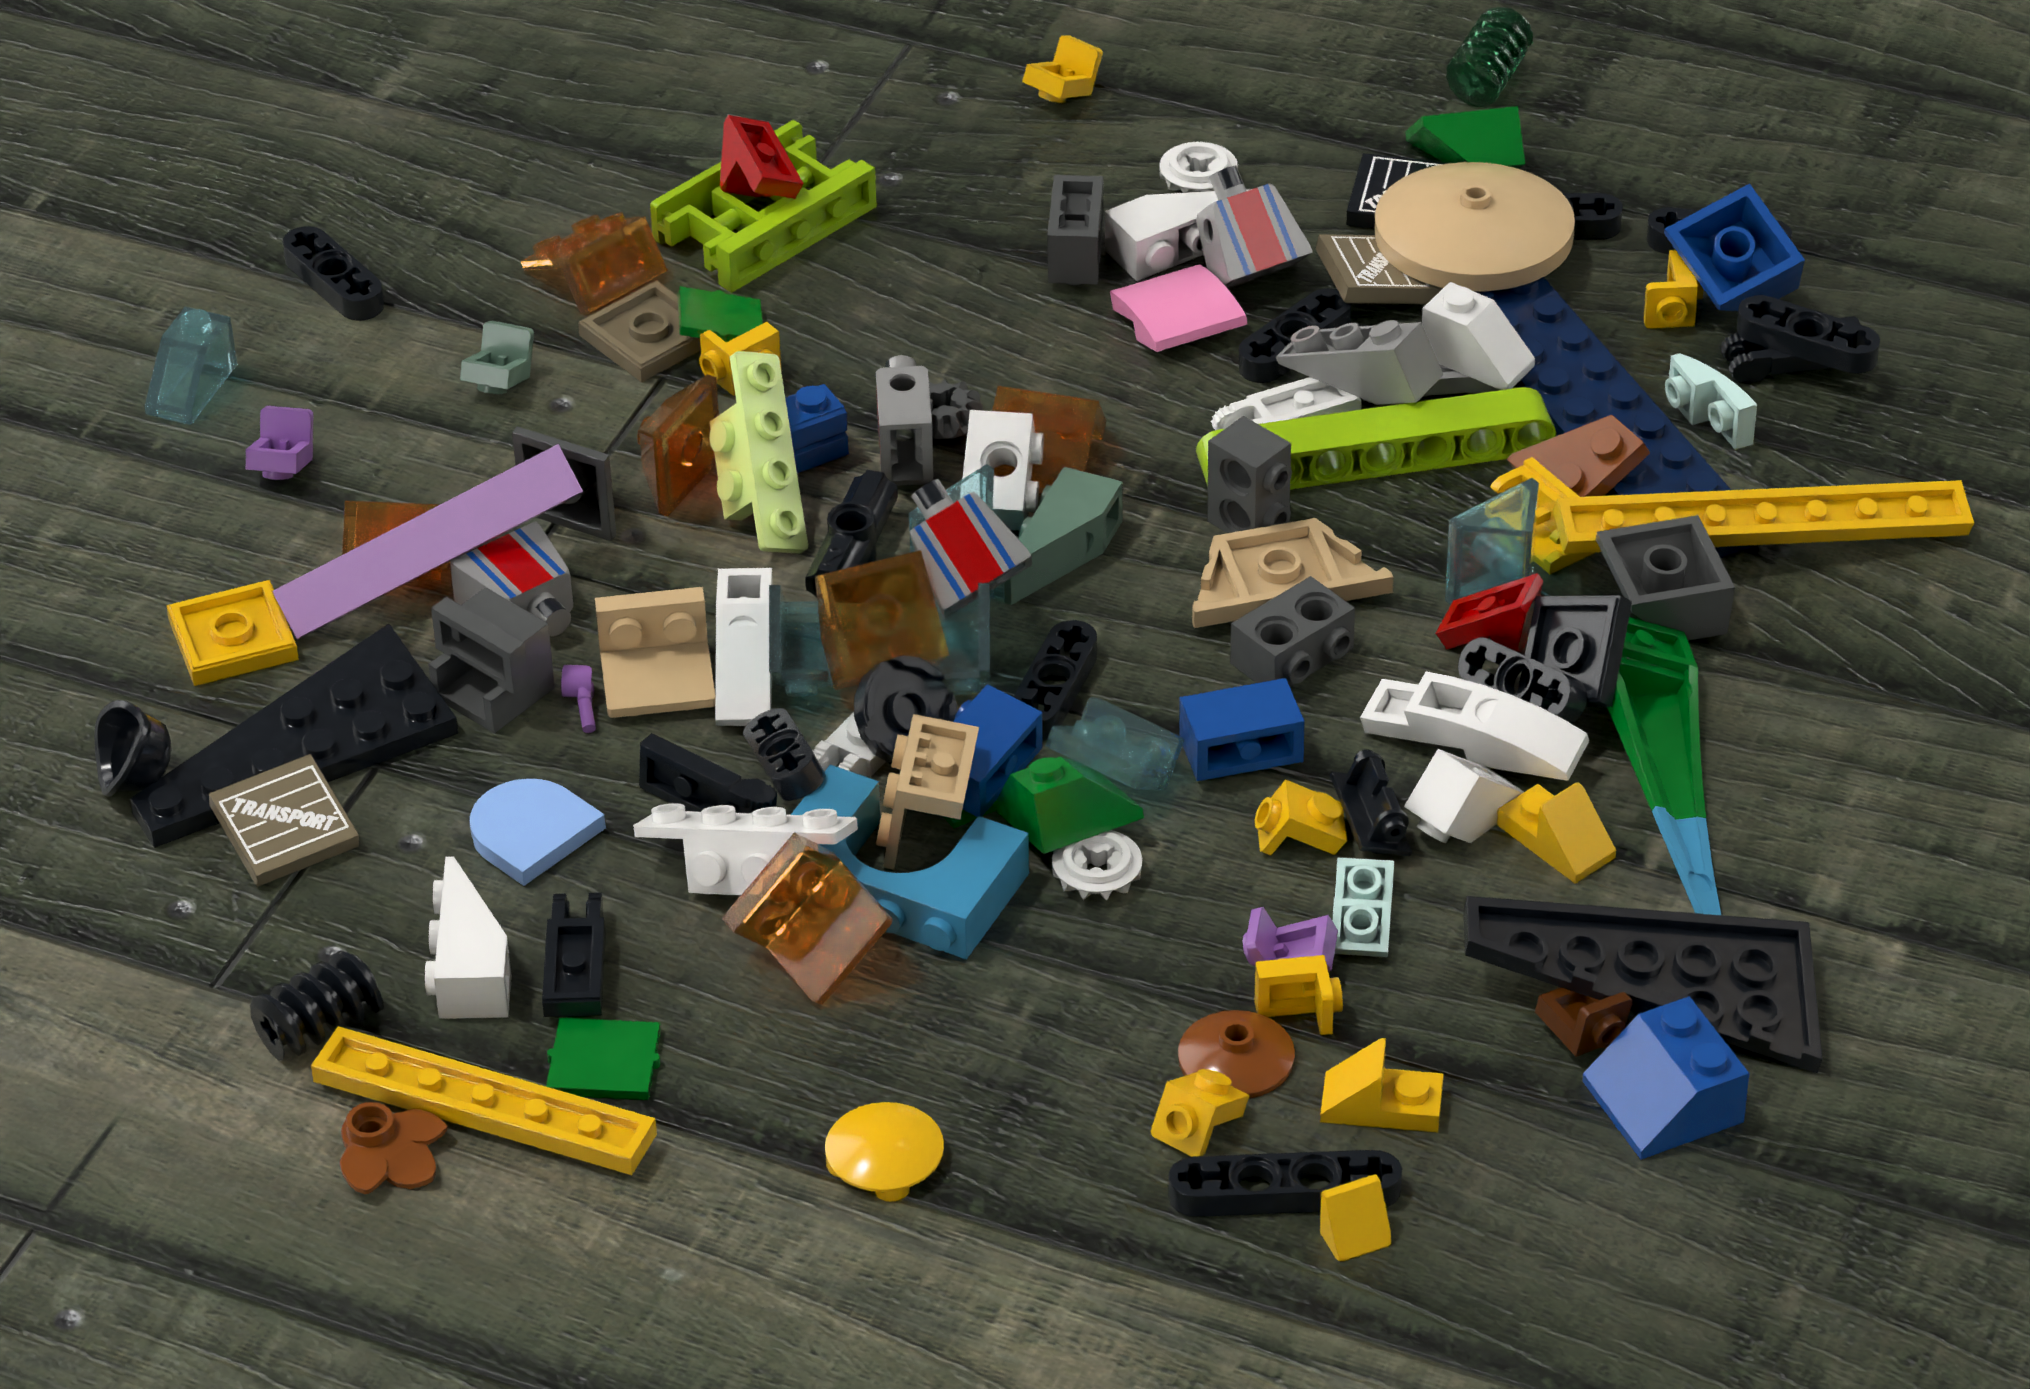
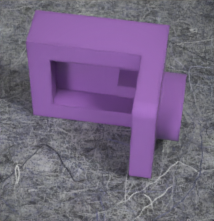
M265 406L260 412V438L246 449L245 470L262 471V477L267 479H290L293 477V474L298 473L313 460V412L310 409Z
M1260 907L1251 910L1248 931L1243 935V950L1246 959L1252 966H1255L1257 961L1324 955L1329 972L1332 971L1338 929L1329 915L1277 928L1265 908Z

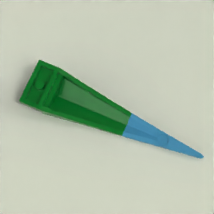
M1629 617L1613 705L1607 708L1695 913L1722 915L1711 859L1704 802L1699 730L1698 666L1685 632Z

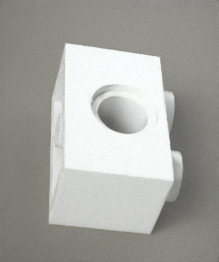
M970 410L961 498L971 492L977 493L1010 530H1020L1023 521L1028 516V512L1035 513L1038 509L1039 482L1031 481L1033 464H1042L1044 434L1035 432L1033 414ZM1003 464L1016 468L1012 474L1005 477H997L991 474L995 467Z

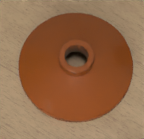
M1242 1010L1217 1012L1199 1019L1185 1031L1178 1047V1062L1184 1076L1198 1072L1200 1069L1220 1072L1231 1079L1232 1087L1250 1095L1249 1099L1270 1093L1282 1085L1291 1074L1295 1061L1293 1041L1280 1024L1264 1015Z

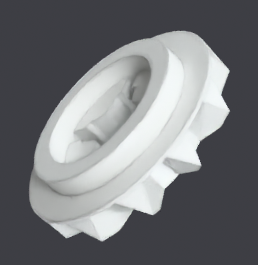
M1189 142L1171 148L1162 156L1160 160V179L1166 181L1168 190H1181L1182 193L1214 191L1209 179L1210 175L1231 166H1238L1235 156L1222 146L1208 142Z
M1113 830L1056 849L1052 856L1053 877L1060 879L1063 891L1078 890L1083 900L1092 893L1100 894L1106 901L1113 890L1120 893H1128L1131 882L1140 880L1142 854L1139 847L1126 835ZM1087 863H1091L1096 867L1088 870ZM1107 864V870L1103 871L1101 868H1098L1099 866Z

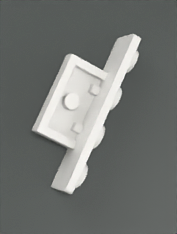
M663 804L652 808V814L633 825L635 837L683 839L689 893L791 897L800 891L795 843L837 844L858 830L856 817H838L837 811L833 809H816L805 812L803 815H786V810L781 807L761 808L752 813H736L735 807L729 805L712 806L703 809L701 812L685 811V806L682 804Z

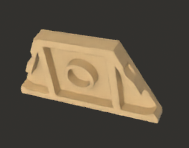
M1317 518L1215 535L1209 550V563L1205 565L1202 573L1199 597L1193 603L1192 624L1194 628L1236 621L1310 576L1343 600L1350 601L1393 593V575L1385 567L1375 571L1362 562V551L1347 540L1336 537L1333 530Z

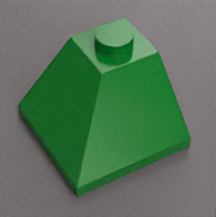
M1518 106L1422 116L1405 131L1407 142L1444 163L1480 162L1499 164L1517 169L1525 165Z
M1061 756L1038 759L1032 762L1029 768L1011 773L995 802L997 813L1015 829L1029 833V841L1043 854L1144 818L1143 808L1097 769Z

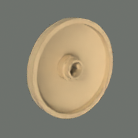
M1460 162L1437 165L1416 171L1390 186L1377 204L1374 232L1377 247L1386 260L1402 273L1416 280L1442 288L1449 282H1452L1471 291H1495L1534 282L1558 268L1571 252L1574 240L1575 218L1567 198L1555 186L1534 174L1499 164Z

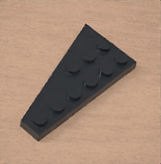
M388 623L171 770L157 782L130 798L133 816L155 848L219 824L220 822L209 805V793L309 754L312 755L326 781L331 782L458 734L457 719Z
M1466 896L1463 908L1465 956L1598 1000L1625 992L1632 999L1630 1011L1639 1014L1690 996L1726 1043L1815 1073L1819 1071L1822 1062V1049L1809 922Z

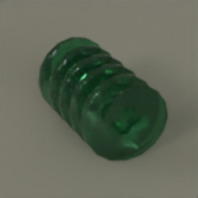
M1505 7L1491 8L1480 15L1476 24H1474L1447 65L1446 78L1450 89L1456 97L1466 104L1475 107H1487L1497 100L1528 52V47L1533 44V31L1523 15Z

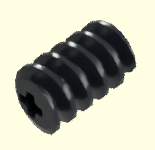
M340 950L330 956L328 963L320 961L311 966L309 973L300 972L291 977L289 984L282 982L271 989L270 995L262 993L254 997L251 1001L250 1012L259 1037L269 1052L279 1061L284 1059V1045H287L294 1054L300 1056L306 1052L304 1034H307L312 1042L319 1045L326 1041L322 1024L326 1023L333 1032L338 1026L345 1028L342 1016L344 1012L351 1021L357 1024L364 1020L365 1013L362 1002L375 1013L384 1009V1002L376 980L368 966L358 956Z

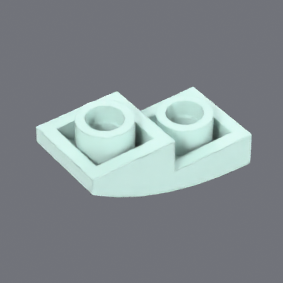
M1681 353L1672 355L1669 378L1665 381V392L1669 403L1674 408H1678L1691 425L1710 420L1713 429L1718 433L1721 432L1735 450L1753 445L1757 404L1737 384L1710 366Z
M1338 857L1332 920L1338 929L1334 954L1388 957L1394 861Z

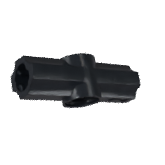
M867 469L865 474L854 477L843 502L833 507L828 513V532L805 577L806 591L812 593L821 604L838 606L842 600L850 599L862 572L876 562V542L898 499L897 485L892 483L884 472Z

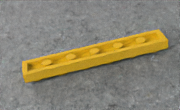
M339 1026L311 1065L313 1082L404 1109L425 1110L448 1122L629 1175H633L657 1135L656 1118Z

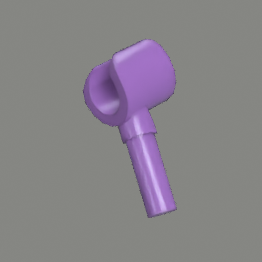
M564 665L561 678L562 696L577 697L582 730L585 733L594 732L596 725L592 698L594 697L595 689L592 682V668L587 665Z

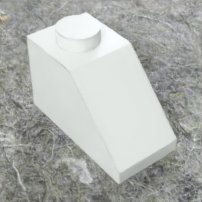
M1449 282L1423 307L1422 326L1440 365L1499 390L1512 389L1535 366V357L1493 299Z
M1438 749L1404 807L1421 818L1417 827L1431 837L1443 843H1446L1450 836L1472 843L1497 825L1498 808L1524 793V791L1487 767Z

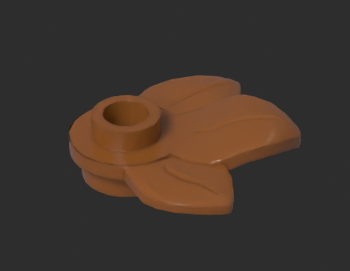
M367 1102L359 1104L350 1110L341 1129L342 1142L346 1148L340 1159L342 1175L351 1188L362 1194H370L385 1180L396 1187L407 1189L427 1185L436 1176V1163L427 1145L441 1138L447 1132L448 1127L439 1117L425 1110L411 1109L393 1114L387 1106L381 1103Z

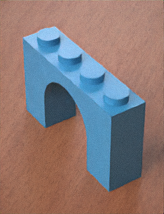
M829 765L824 771L826 774L824 782L815 791L805 796L791 815H803L805 812L816 809H833L837 811L838 817H856L858 830L837 844L795 843L800 891L791 897L829 910L834 914L849 917L877 927L882 931L905 937L935 950L944 951L967 960L1029 875V833L978 816L952 852L936 865L909 873H891L874 869L859 861L855 855L880 824L879 781Z

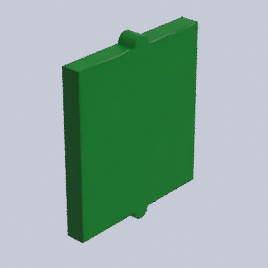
M679 286L678 313L680 335L700 338V334L711 330L725 342H728L762 324L761 299L725 294L720 290L713 292Z
M559 1018L554 1048H550L547 1051L550 1068L546 1087L580 1097L648 1100L653 1071L660 1067V1056L657 1053L661 1032L660 1022Z

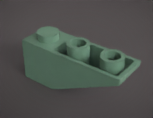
M1063 467L1053 485H1046L1043 489L1039 507L1033 517H1026L1022 523L1019 540L1030 552L1032 565L1004 582V603L1013 605L1104 553L1123 522L1122 481Z

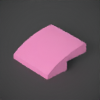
M1200 264L1110 291L1113 310L1133 321L1136 340L1156 352L1247 325L1246 314L1232 293L1212 272Z

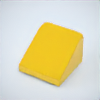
M1376 1174L1321 1192L1320 1234L1338 1261L1353 1259L1391 1245V1230L1380 1179Z

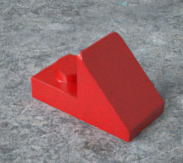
M728 115L724 121L720 173L721 190L723 192L752 197H760L761 195L772 197L775 195L795 199L804 183L771 124L767 121Z
M1536 573L1453 600L1435 634L1446 649L1469 643L1476 638L1484 637L1488 639L1490 637L1492 641L1521 654L1528 640L1536 596L1541 594L1542 578Z

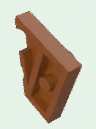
M1609 415L1515 452L1507 458V461L1513 469L1524 465V460L1533 457L1579 497L1604 496L1650 454V451L1641 439L1617 418Z

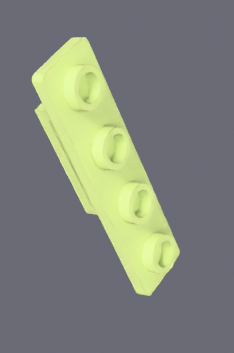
M737 351L730 356L737 403L710 421L709 440L715 455L718 475L717 493L722 501L724 520L742 521L751 514H754L758 546L761 551L800 554L808 549V540L779 357L776 354Z

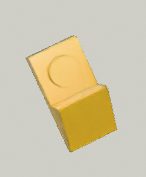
M1579 782L1572 784L1555 796L1541 785L1536 784L1498 808L1497 826L1574 884L1616 857V849L1585 788Z
M1386 1038L1378 1039L1326 1071L1320 1114L1321 1123L1438 1133L1443 1073L1385 1069Z

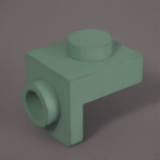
M497 321L486 322L483 325L481 351L462 360L460 381L476 383L477 390L481 392L504 394L511 387L530 378L534 339L533 329Z

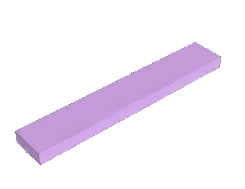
M559 444L272 592L296 638L300 639L444 565L450 560L583 493V490Z

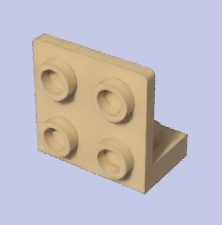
M703 587L595 598L599 649L607 714L609 717L616 718L682 710L688 711L715 706L716 695L708 647Z
M913 714L909 735H897L891 767L901 769L900 774L889 772L883 806L892 808L893 812L892 814L882 812L876 841L877 846L886 847L883 868L892 870L895 868L907 809L961 819L979 727Z

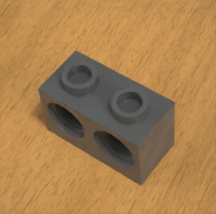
M1054 175L1047 234L1048 283H1065L1068 285L1098 284L1104 227V176Z
M1245 416L1208 441L1207 522L1226 533L1289 523L1291 516V443Z
M1310 576L1231 623L1230 664L1256 683L1286 678L1290 687L1304 681L1310 674L1333 660L1342 658L1348 651L1354 648L1355 608Z

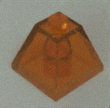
M707 374L672 395L651 416H647L639 427L637 440L641 446L642 469L659 514L668 517L716 465L714 450L711 448L709 436L711 430L710 421L719 416L717 377Z

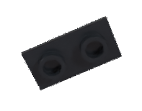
M1369 749L1362 750L1355 755L1354 762L1348 773L1331 771L1330 778L1360 851L1410 856L1412 850L1405 836L1409 820L1406 813L1401 810L1393 788L1386 787L1389 779L1385 772V762L1382 756Z

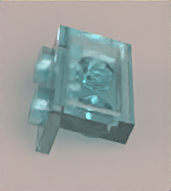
M1091 697L1086 704L1081 720H1076L1075 726H1052L1045 746L1135 790H1166L1184 744V739L1101 698Z

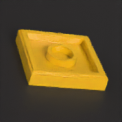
M270 580L166 605L170 625L194 686L299 660L297 645L284 613L272 592L274 589Z

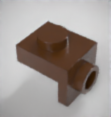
M1560 987L1539 995L1535 1013L1577 1057L1598 1048H1607L1626 1028L1632 999L1625 992H1621L1598 1000Z

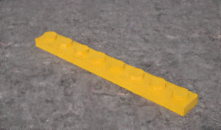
M1962 480L1557 498L1553 508L1563 554L1601 552L1596 541L1598 531L1698 515L1714 547L1969 535L1974 525Z

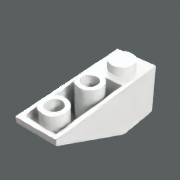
M1215 191L1145 195L1106 210L1105 251L1136 281L1204 255L1196 221L1197 214L1208 205L1218 201Z
M772 568L718 569L716 596V726H746L756 716L771 710L775 625Z
M445 857L443 880H434L433 909L434 914H440V919L430 920L429 949L431 955L436 954V960L426 961L425 964L426 995H436L439 1019L508 1018L511 967L507 935L455 857Z

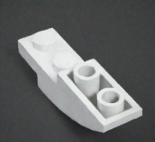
M1425 672L1419 685L1381 679L1360 717L1365 733L1460 748L1464 750L1467 760L1484 767L1569 781L1589 743V737L1586 732L1537 705L1482 684L1432 672Z

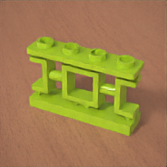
M792 120L774 130L804 183L795 199L774 195L770 198L776 202L758 212L746 205L747 202L756 197L728 193L721 190V162L651 202L652 238L659 244L667 243L671 247L689 236L702 243L705 269L710 272L717 269L718 285L733 293L876 208L875 167L862 159L856 163L848 159L829 169L817 161L816 138L811 135L803 138L802 125ZM734 229H736V230H738L739 232L734 233V232H732V231H733Z

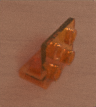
M622 212L610 215L600 220L599 215L584 218L571 226L574 233L562 239L559 235L536 243L532 247L535 253L520 261L524 271L561 268L580 313H591L668 271L645 216L625 218Z
M998 386L993 411L1033 414L1035 432L1044 434L1042 464H1033L1031 481L1039 482L1040 496L1046 485H1053L1063 467L1086 472L1092 439L1103 440L1106 426V418L1099 401ZM1003 464L995 467L991 474L997 477H1005L1012 474L1016 468Z
M795 832L721 918L734 933L767 948L811 1001L819 1005L824 1004L893 921L892 917L834 852Z

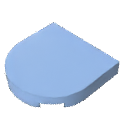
M518 779L500 784L483 794L474 804L470 814V830L477 852L488 862L523 886L606 829L605 815L565 787L542 779Z

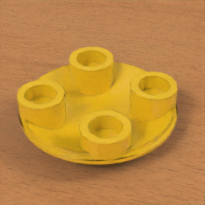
M894 1102L872 1103L849 1111L831 1127L825 1142L826 1167L829 1173L856 1188L874 1191L878 1198L887 1202L904 1199L909 1194L910 1187L922 1182L935 1171L941 1162L944 1152L943 1135L936 1122L929 1115L915 1107Z

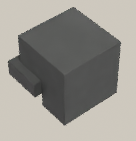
M486 587L462 605L445 597L431 608L436 649L443 652V654L428 664L430 681L446 704L452 709L495 734L555 688L549 626L547 622Z

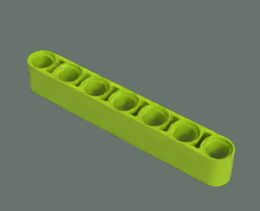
M1515 388L1259 423L1260 426L1291 443L1292 476L1290 479V489L1506 460L1515 452L1556 437V430L1543 398L1537 390L1532 388ZM1226 428L1210 431L1202 436L1197 443L1196 454L1207 487L1208 441Z

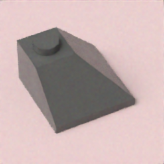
M517 426L512 432L515 466L559 444L583 490V493L535 518L612 541L616 536L610 456Z
M1698 515L1597 532L1596 541L1623 597L1632 601L1631 613L1645 622L1683 631L1688 641L1728 634L1735 586Z

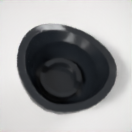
M124 700L110 702L101 710L97 717L94 733L98 780L104 796L111 797L116 792L143 790L157 782L164 775L170 762L172 751L170 735L165 724L154 716L143 712L133 703Z

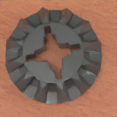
M946 378L937 384L929 382L932 439H952L967 434L970 410L983 411L979 392L968 390L966 382L952 385L948 383Z

